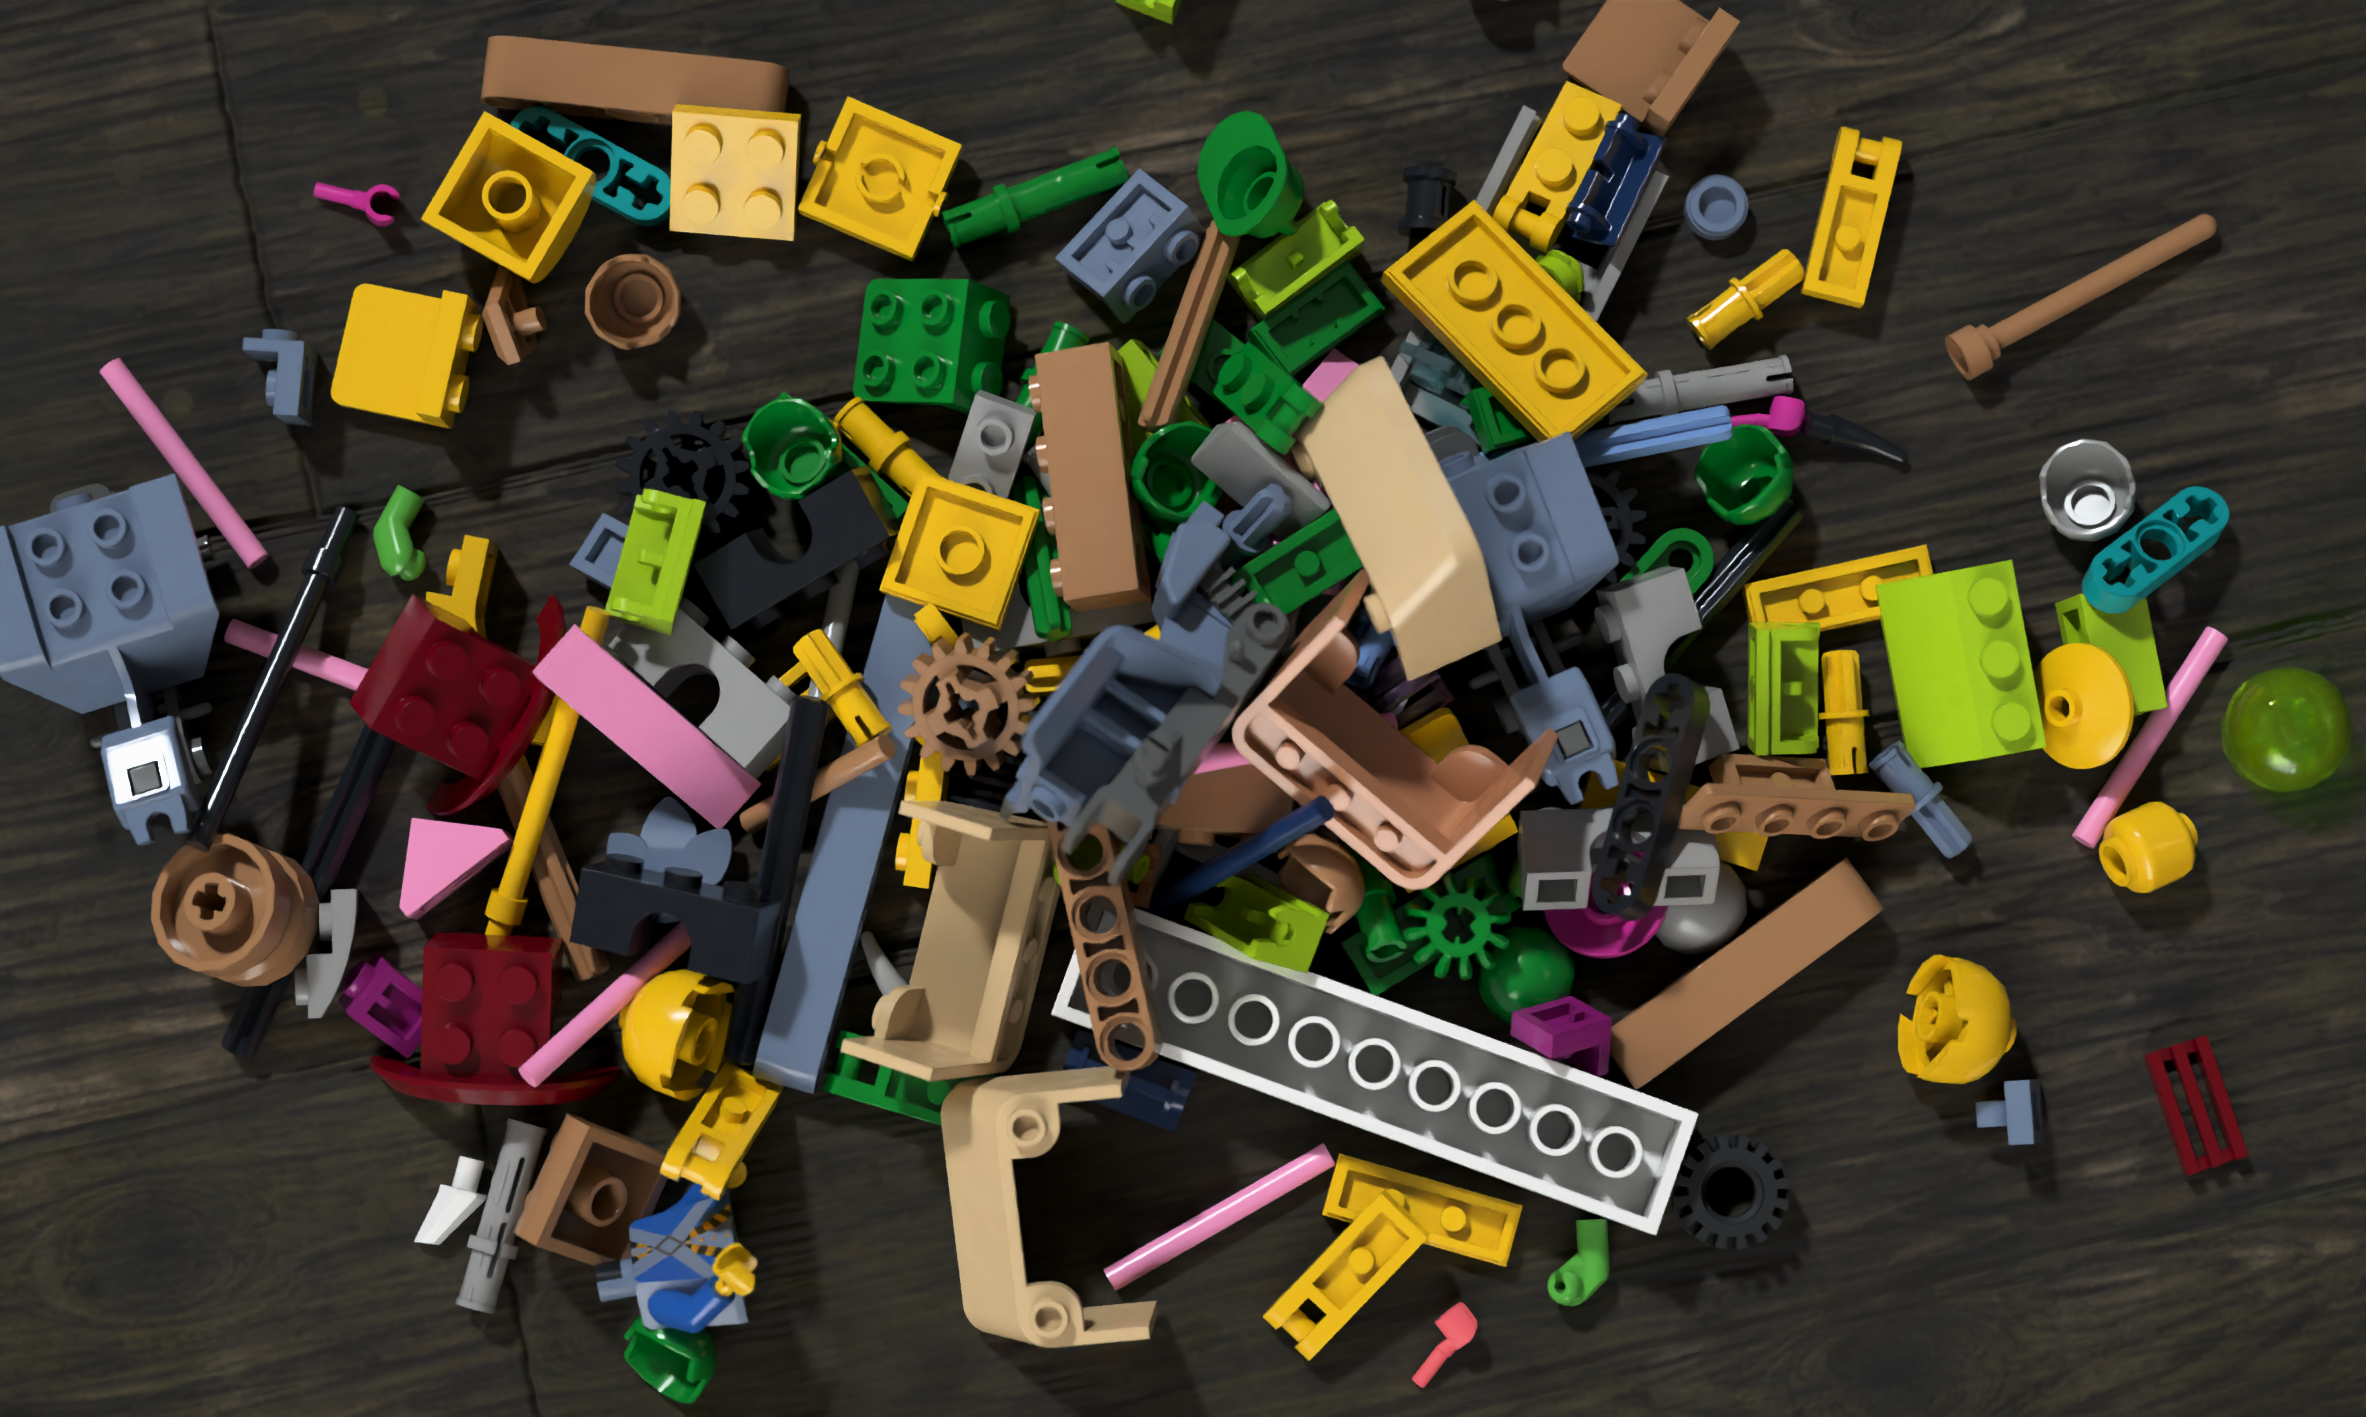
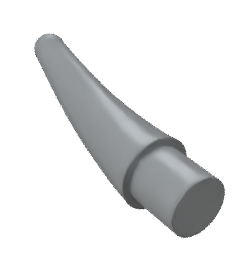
M864 931L860 937L872 975L882 995H888L897 986L908 985L890 963L873 933Z

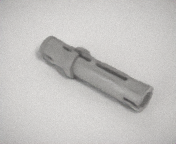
M1780 355L1777 358L1672 375L1670 370L1657 371L1653 379L1645 380L1643 385L1626 398L1628 399L1626 404L1617 405L1604 417L1606 423L1611 425L1615 424V422L1660 414L1661 417L1678 414V411L1783 394L1785 396L1791 395L1793 393V378L1786 379L1784 377L1766 380V377L1770 375L1792 372L1790 362L1786 355Z
M509 1118L477 1234H470L466 1247L471 1248L472 1252L459 1297L456 1298L455 1302L457 1305L490 1314H495L497 1308L495 1307L509 1259L516 1260L519 1247L513 1245L516 1237L513 1231L524 1209V1201L530 1191L543 1139L548 1131L546 1128Z

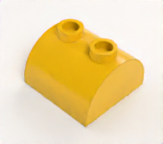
M484 111L421 220L522 278L536 284L550 273L573 240L590 205L595 190L596 176L590 169Z

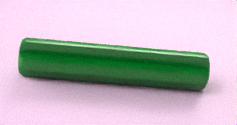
M1025 475L1022 480L1015 482L1011 493V500L1039 509L1042 513L1023 566L1034 630L1038 638L1046 639L1048 643L1059 642L1060 638L1069 636L1073 629L1068 604L1063 600V596H1056L1051 580L1050 562L1052 559L1059 557L1056 536L1048 533L1044 520L1043 499L1048 497V494L1040 482L1035 479L1034 475Z

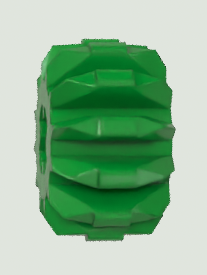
M1444 873L1441 879L1444 897L1441 898L1431 885L1424 889H1418L1421 896L1431 906L1429 909L1412 903L1407 904L1404 913L1424 922L1423 927H1411L1404 930L1402 933L1405 941H1414L1425 937L1428 945L1418 950L1414 954L1413 960L1416 964H1421L1434 952L1440 955L1434 967V976L1437 978H1444L1449 970L1451 959H1456L1457 972L1462 981L1469 980L1472 977L1470 955L1475 958L1482 968L1490 970L1495 966L1493 957L1483 948L1484 944L1496 949H1506L1508 947V938L1492 933L1490 930L1491 926L1509 923L1511 915L1509 912L1503 911L1489 915L1486 907L1495 903L1501 896V893L1496 888L1488 891L1480 900L1473 897L1480 881L1477 875H1469L1465 881L1463 892L1457 893L1456 879L1453 873ZM1453 909L1455 917L1461 914L1462 911L1470 916L1472 922L1466 927V931L1471 937L1468 942L1460 944L1458 936L1452 939V942L1444 938L1441 931L1447 926L1446 919L1442 916L1445 911Z

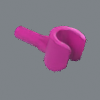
M317 182L315 185L314 197L363 210L367 218L377 226H387L394 222V217L379 215L371 209L373 200L380 196L400 200L399 193L389 185L379 184L373 186L367 192L352 191Z
M1774 396L1769 415L1760 413L1730 415L1732 426L1736 427L1740 424L1759 425L1766 427L1776 436L1792 437L1801 429L1805 404L1800 399Z

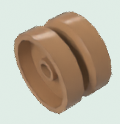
M217 834L209 852L199 851L189 845L181 847L163 867L152 893L151 922L158 944L168 956L179 965L241 987L266 986L290 974L308 954L318 930L319 899L312 878L296 860L231 834Z

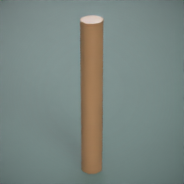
M882 734L816 771L811 802L893 758L896 751L892 740ZM773 795L741 812L740 822L746 832L755 834L767 827Z

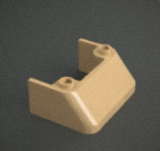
M1382 356L1357 366L1323 401V406L1314 418L1310 419L1308 417L1295 431L1298 443L1293 445L1289 451L1298 473L1310 483H1313L1315 480L1320 489H1325L1368 575L1373 594L1363 598L1370 619L1378 634L1387 630L1390 631L1396 644L1403 673L1407 681H1411L1502 641L1485 562L1478 542L1389 366Z
M901 801L899 814L921 820L917 832L918 844L922 847L924 859L929 863L938 865L909 985L897 986L888 995H883L879 999L872 1016V1027L875 1030L874 1036L843 1039L840 1052L927 1081L1003 1073L1012 1066L1022 1046L1061 886L1053 876V866L1056 860L1048 824L1014 815L1006 821L999 816L1000 812L949 801Z
M1110 1066L971 1079L957 1084L945 1098L941 1107V1125L962 1300L968 1320L977 1329L986 1333L1047 1348L1150 1339L1158 1315L1157 1301L1082 1307L1078 1295L1065 1284L1055 1281L1027 1282L1013 1159L1039 1156L1047 1152L1054 1145L1061 1129L1059 1103L1122 1097L1131 1077L1130 1071H1120Z

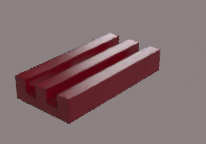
M2207 1035L2143 1055L2182 1172L2185 1176L2249 1156ZM2193 1052L2227 1147L2221 1150L2219 1149L2187 1055ZM2173 1059L2205 1155L2197 1158L2163 1063Z

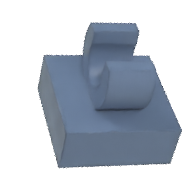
M2040 1079L2004 1081L2005 1100L1975 1102L1977 1128L2007 1126L2009 1145L2045 1142Z

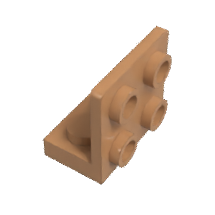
M1607 0L1563 62L1562 71L1588 90L1622 104L1623 114L1634 117L1642 127L1654 135L1664 136L1732 39L1740 21L1720 7L1709 21L1679 0Z

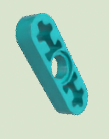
M534 106L526 108L519 112L512 120L510 125L523 133L529 127L533 130H539L544 123L549 124L547 131L551 138L565 147H568L570 136L578 138L570 144L564 154L575 162L587 151L597 150L605 153L610 159V170L604 179L596 182L592 200L642 226L659 225L670 217L671 180L661 169L545 107ZM624 165L632 167L625 174L629 182L645 189L652 181L657 182L656 191L662 198L658 206L648 203L644 206L643 210L636 209L638 201L635 195L621 186H618L615 198L608 195L619 184Z
M2200 486L2188 487L2180 491L2094 557L2082 580V591L2087 601L2096 609L2110 614H2119L2131 609L2217 542L2229 520V509L2224 499L2213 490ZM2201 515L2206 519V521L2204 519L2196 521L2187 529L2186 533L2180 528L2186 516L2193 518ZM2153 539L2163 543L2169 549L2171 558L2168 560H2156L2149 557L2141 548L2140 541ZM2126 565L2130 569L2131 573L2125 584L2118 582L2111 586L2104 580V578L2107 580L2116 578L2124 571Z

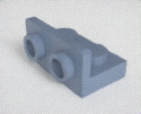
M1139 168L1055 257V260L1066 273L1103 301L1115 318L1125 324L1138 311L1151 303L1157 290L1180 266L1186 264L1194 257L1199 245L1203 242L1206 231L1188 205Z

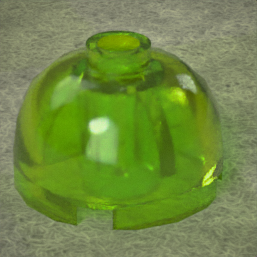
M2296 667L2269 669L2243 682L2233 693L2234 696L2229 701L2227 712L2223 713L2220 725L2223 751L2233 768L2246 780H2251L2258 786L2268 788L2266 790L2276 793L2310 789L2331 777L2348 755L2353 736L2351 711L2339 689L2320 674Z

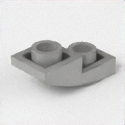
M359 889L331 890V903H319L320 941H332V953L307 954V967H295L296 1006L308 1005V1018L324 1017L344 979L356 935Z

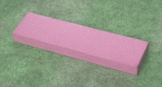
M576 624L572 626L532 671L542 683L716 829H722L761 785L757 779Z

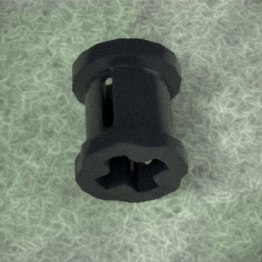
M1414 166L1404 169L1403 183L1407 184L1405 219L1398 222V233L1400 235L1424 240L1449 220L1451 188L1456 186L1457 172L1453 170L1428 166Z

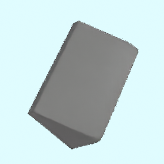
M1240 421L1216 425L1192 456L1191 461L1193 465L1243 508L1259 490L1266 489L1269 484L1282 486L1284 494L1292 498L1293 506L1292 511L1272 531L1279 539H1286L1325 513L1331 505L1325 495Z

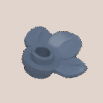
M665 797L649 813L640 837L629 833L609 834L607 854H626L639 857L644 860V869L665 873V868L668 867L691 869L703 874V883L717 885L722 881L728 871L733 852L732 835L728 829H714L698 835L697 826L690 813L672 797ZM663 913L658 920L660 923L680 921L667 913Z

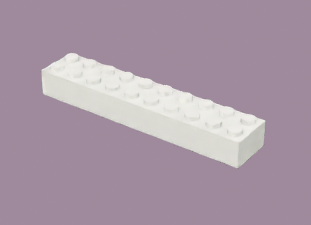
M1100 897L1091 903L1087 914V921L1089 926L1099 934L1109 931L1115 925L1117 909L1109 898ZM1134 908L1162 1032V1049L1159 1055L1642 1232L1656 1235L1698 1113L1312 972L1303 973L1255 960L1216 937ZM1074 950L1051 1015L1093 1031L1077 955ZM1116 959L1107 963L1103 968L1101 984L1103 989L1111 996L1118 997L1124 994L1130 986L1131 973L1125 963ZM1129 1022L1118 1029L1114 1039L1144 1049L1145 1036L1137 1025Z

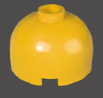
M1933 955L1922 963L1910 981L1906 994L1917 996L1913 1020H1909L1900 1013L1898 1023V1052L1902 1066L1907 1073L1918 1075L1917 1078L1931 1082L1965 1084L1978 1080L1997 1065L2001 1057L2010 1050L2015 1041L2017 1025L2012 1016V1007L2006 989L1985 967L1969 960Z
M685 969L663 973L647 982L638 991L635 998L620 1011L618 1020L619 1028L622 1030L621 1042L624 1058L629 1069L637 1079L656 1091L685 1102L699 1096L705 1088L695 1083L701 1078L705 1069L717 1073L725 1059L723 1050L732 1004L727 1002V993H735L733 985L711 976Z

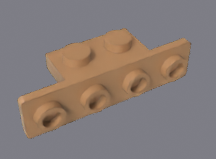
M1721 753L1708 767L1714 783L1703 785L1682 808L1678 825L1680 829L1705 830L1710 834L1733 831L1754 832L1762 836L1798 834L1811 835L1816 839L1841 836L1862 837L1866 841H1878L1894 834L1898 830L1899 824L1916 808V803L1913 795L1907 793L1836 790L1825 759Z

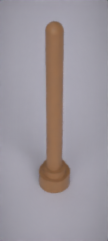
M2201 214L1989 328L1982 324L1976 328L1972 325H1967L1945 338L1946 348L1952 362L1966 380H1972L1993 368V361L2001 356V349L2212 237L2217 230V222L2211 215Z

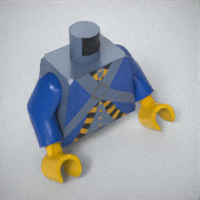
M742 1161L730 1179L727 1188L738 1187L746 1179L747 1170ZM694 1182L682 1199L662 1213L634 1221L629 1226L631 1258L595 1264L596 1282L601 1302L637 1296L643 1324L651 1330L673 1328L690 1333H698L706 1326L748 1322L745 1295L749 1294L754 1288L755 1275L751 1271L756 1269L758 1261L739 1244L729 1194L723 1193L718 1201L701 1193L702 1186Z

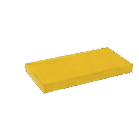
M1475 200L1470 202L1383 272L1381 282L1538 442L1545 441L1566 431L1570 432L1574 442L1643 385L1648 375Z

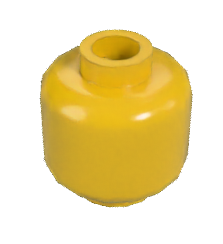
M2148 802L2115 817L2106 825L2103 841L2099 847V856L2105 872L2115 884L2127 887L2136 893H2150L2184 877L2192 870L2196 857L2195 847L2198 843V835L2194 824L2185 814L2178 813L2174 808L2163 802Z

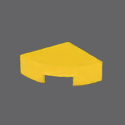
M932 602L914 614V622L932 645L944 638L954 650L956 640L959 637Z

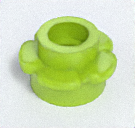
M1550 250L1547 254H1539L1535 261L1578 303L1581 299L1579 293L1583 292L1585 287L1584 273L1578 261L1559 250Z

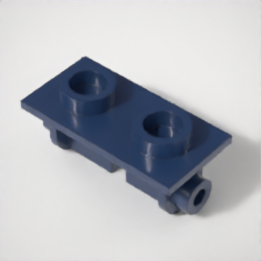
M1619 113L1615 121H1608L1604 127L1605 134L1593 157L1598 167L1596 170H1587L1573 201L1569 202L1566 207V212L1569 215L1566 222L1569 226L1565 235L1567 239L1618 247L1668 141L1666 137L1638 133L1639 121L1623 113Z
M1078 1028L1062 1071L1109 1066L1102 1060L1098 1052L1094 1034ZM1115 1042L1117 1052L1125 1059H1136L1142 1053ZM1157 1058L1151 1065L1143 1069L1130 1070L1131 1077L1122 1097L1090 1100L1175 1132L1197 1073Z

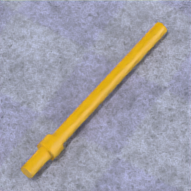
M587 606L580 629L602 646L611 613L598 607ZM558 697L500 886L491 890L486 906L485 915L489 918L485 931L486 935L511 936L514 925H521L527 907L528 898L524 896L525 888L580 716L575 709L560 697Z

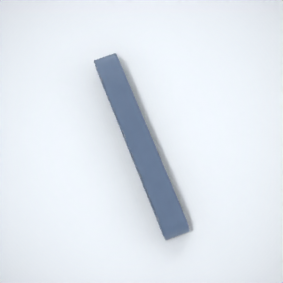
M887 594L885 595L863 677L865 680L861 685L885 720L893 727L886 736L892 740L896 753L893 758L830 792L753 1069V1078L810 1094H815L822 1076L915 743V737L906 738L904 734L914 723L913 716L898 713V706L905 699L913 697V695L903 690L900 684L908 674H918L911 663L922 652L933 657L931 649L933 645L914 622V614L921 610L923 606ZM941 613L948 623L950 615ZM848 731L840 757L857 748L856 742Z

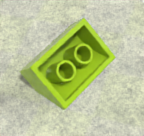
M2012 560L1875 585L1903 744L1920 768L1980 760L2047 747Z

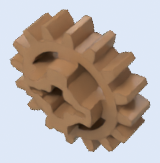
M963 633L956 640L954 650L942 638L931 647L933 657L922 652L911 663L918 674H908L901 681L900 687L907 693L912 694L913 697L905 699L898 706V713L911 715L915 721L904 734L906 738H914L920 735L924 738L926 743L919 754L922 758H927L935 751L943 754L942 770L948 772L957 760L964 761V767L968 775L976 774L981 768L983 759L993 770L1000 768L1006 761L1004 751L1016 756L1022 749L1023 739L1019 734L1024 735L1027 726L1033 720L1031 716L1024 714V712L1034 709L1040 702L1039 695L1024 693L1023 687L1034 676L1032 671L1027 670L1016 673L1011 666L1018 655L1014 649L1006 653L1002 658L994 654L996 639L993 637H989L980 648H974L970 633ZM972 666L977 667V668H980V669L986 671L987 673H989V674L992 675L993 677H991V676H989V675H986V674H983V673H981V672L975 671ZM937 675L939 681L936 683V686L940 692L938 703L930 707V690ZM960 698L964 701L975 699L979 704V709L977 711L973 707L962 709L958 700ZM1007 701L1008 718L1003 731L1000 733L998 728L1001 722L997 716L999 706ZM949 734H952V735H955V736H957V737L963 738L964 741H960V740H958V739H955V738H953L952 736H950Z

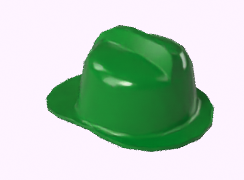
M1251 111L1230 115L1220 122L1208 136L1200 153L1197 176L1200 190L1212 213L1215 225L1223 235L1230 237L1247 234L1256 238H1268L1275 236L1279 232L1293 236L1298 232L1295 215L1302 204L1305 193L1304 180L1301 174L1285 156L1272 126L1262 115Z

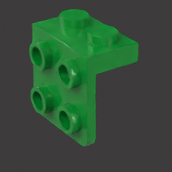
M970 279L872 280L867 285L853 385L854 397L859 396L865 403L941 405L969 415L975 394L979 390L999 396L1003 385L1001 370L1005 338L1011 322L1009 311L1011 295Z

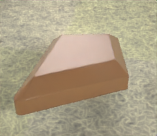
M499 265L482 312V317L497 356L507 365L522 361L539 348L535 333L545 330L547 322L541 307L528 308L521 277Z

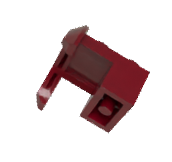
M413 594L351 698L349 704L370 729L468 775L454 784H447L443 781L439 783L425 807L439 816L452 815L488 796L513 770L534 739L556 693L542 683L532 671L567 633L563 607L556 596L550 595L536 619L540 630L538 659L535 664L481 637L466 620Z
M436 932L423 947L421 1069L405 1064L403 1057L372 1056L370 1061V1068L398 1092L422 1099L479 1105H544L583 1100L598 1095L622 1074V1067L590 1066L583 1071L565 1075L552 1076L551 1073L537 1087L528 1084L521 1076L519 1068L553 1038L554 1010L562 999L563 938Z

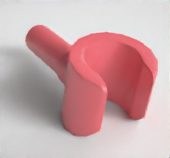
M1463 1302L1455 1304L1434 1322L1446 1339L1436 1346L1412 1377V1380L1422 1388H1425L1447 1358L1470 1342L1475 1335L1478 1327L1477 1320Z

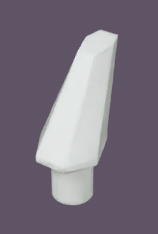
M463 1156L459 1157L452 1186L440 1184L436 1198L414 1242L440 1245L486 1200L487 1195L477 1193L484 1166L483 1161Z

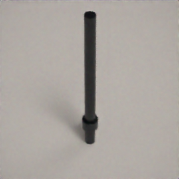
M336 507L319 547H311L301 569V573L305 578L192 824V831H189L185 843L194 849L209 852L328 587H335L346 564L342 556L360 518L355 511L349 508Z

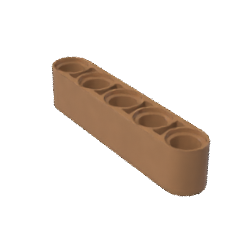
M492 36L488 38L481 101L493 107L522 111L529 107L540 106L548 108L559 115L672 126L673 109L676 104L786 113L790 70L779 64L756 60L515 36Z
M1047 820L1098 1052L1103 1061L1117 1070L1143 1069L1151 1065L1158 1058L1162 1049V1032L1127 875L1116 887L1107 881L1115 861L1121 854L1119 840L1103 824H1094L1087 834H1093L1100 840L1103 846V856L1096 867L1090 870H1082L1076 865L1073 859V852L1069 855L1061 849L1070 827L1060 820L1058 822ZM1107 897L1114 903L1117 909V919L1115 925L1109 931L1099 934L1089 926L1087 910L1095 899ZM1116 959L1125 963L1131 973V983L1128 990L1118 997L1109 995L1101 984L1103 968L1107 963ZM1129 1022L1137 1025L1145 1036L1144 1050L1138 1058L1133 1060L1125 1059L1117 1052L1114 1040L1118 1029Z
M1843 858L1612 1026L1609 1055L1635 1090L1640 1088L1880 913L1884 907L1848 858Z

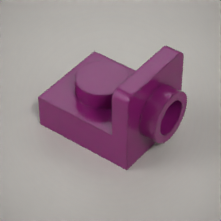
M377 952L368 962L362 960L350 970L341 985L343 994L338 1002L351 1018L408 1059L421 1043L422 987L396 969L388 959Z
M1567 996L1512 1012L1511 1036L1534 1048L1538 1055L1553 1060L1564 1059L1586 1073L1597 1077L1608 1073L1612 1029L1611 1017L1573 996Z

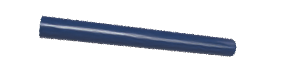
M1318 796L1154 891L1149 908H1145L1146 912L1162 917L1326 823L1334 817L1335 810L1333 804L1325 796Z

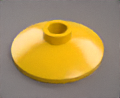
M2072 643L2052 650L2038 664L2033 674L2047 746L2043 750L2052 759L2069 768L2089 769L2102 766L2119 754L2132 730L2134 697L2129 679L2118 661L2110 653L2098 646L2088 643Z

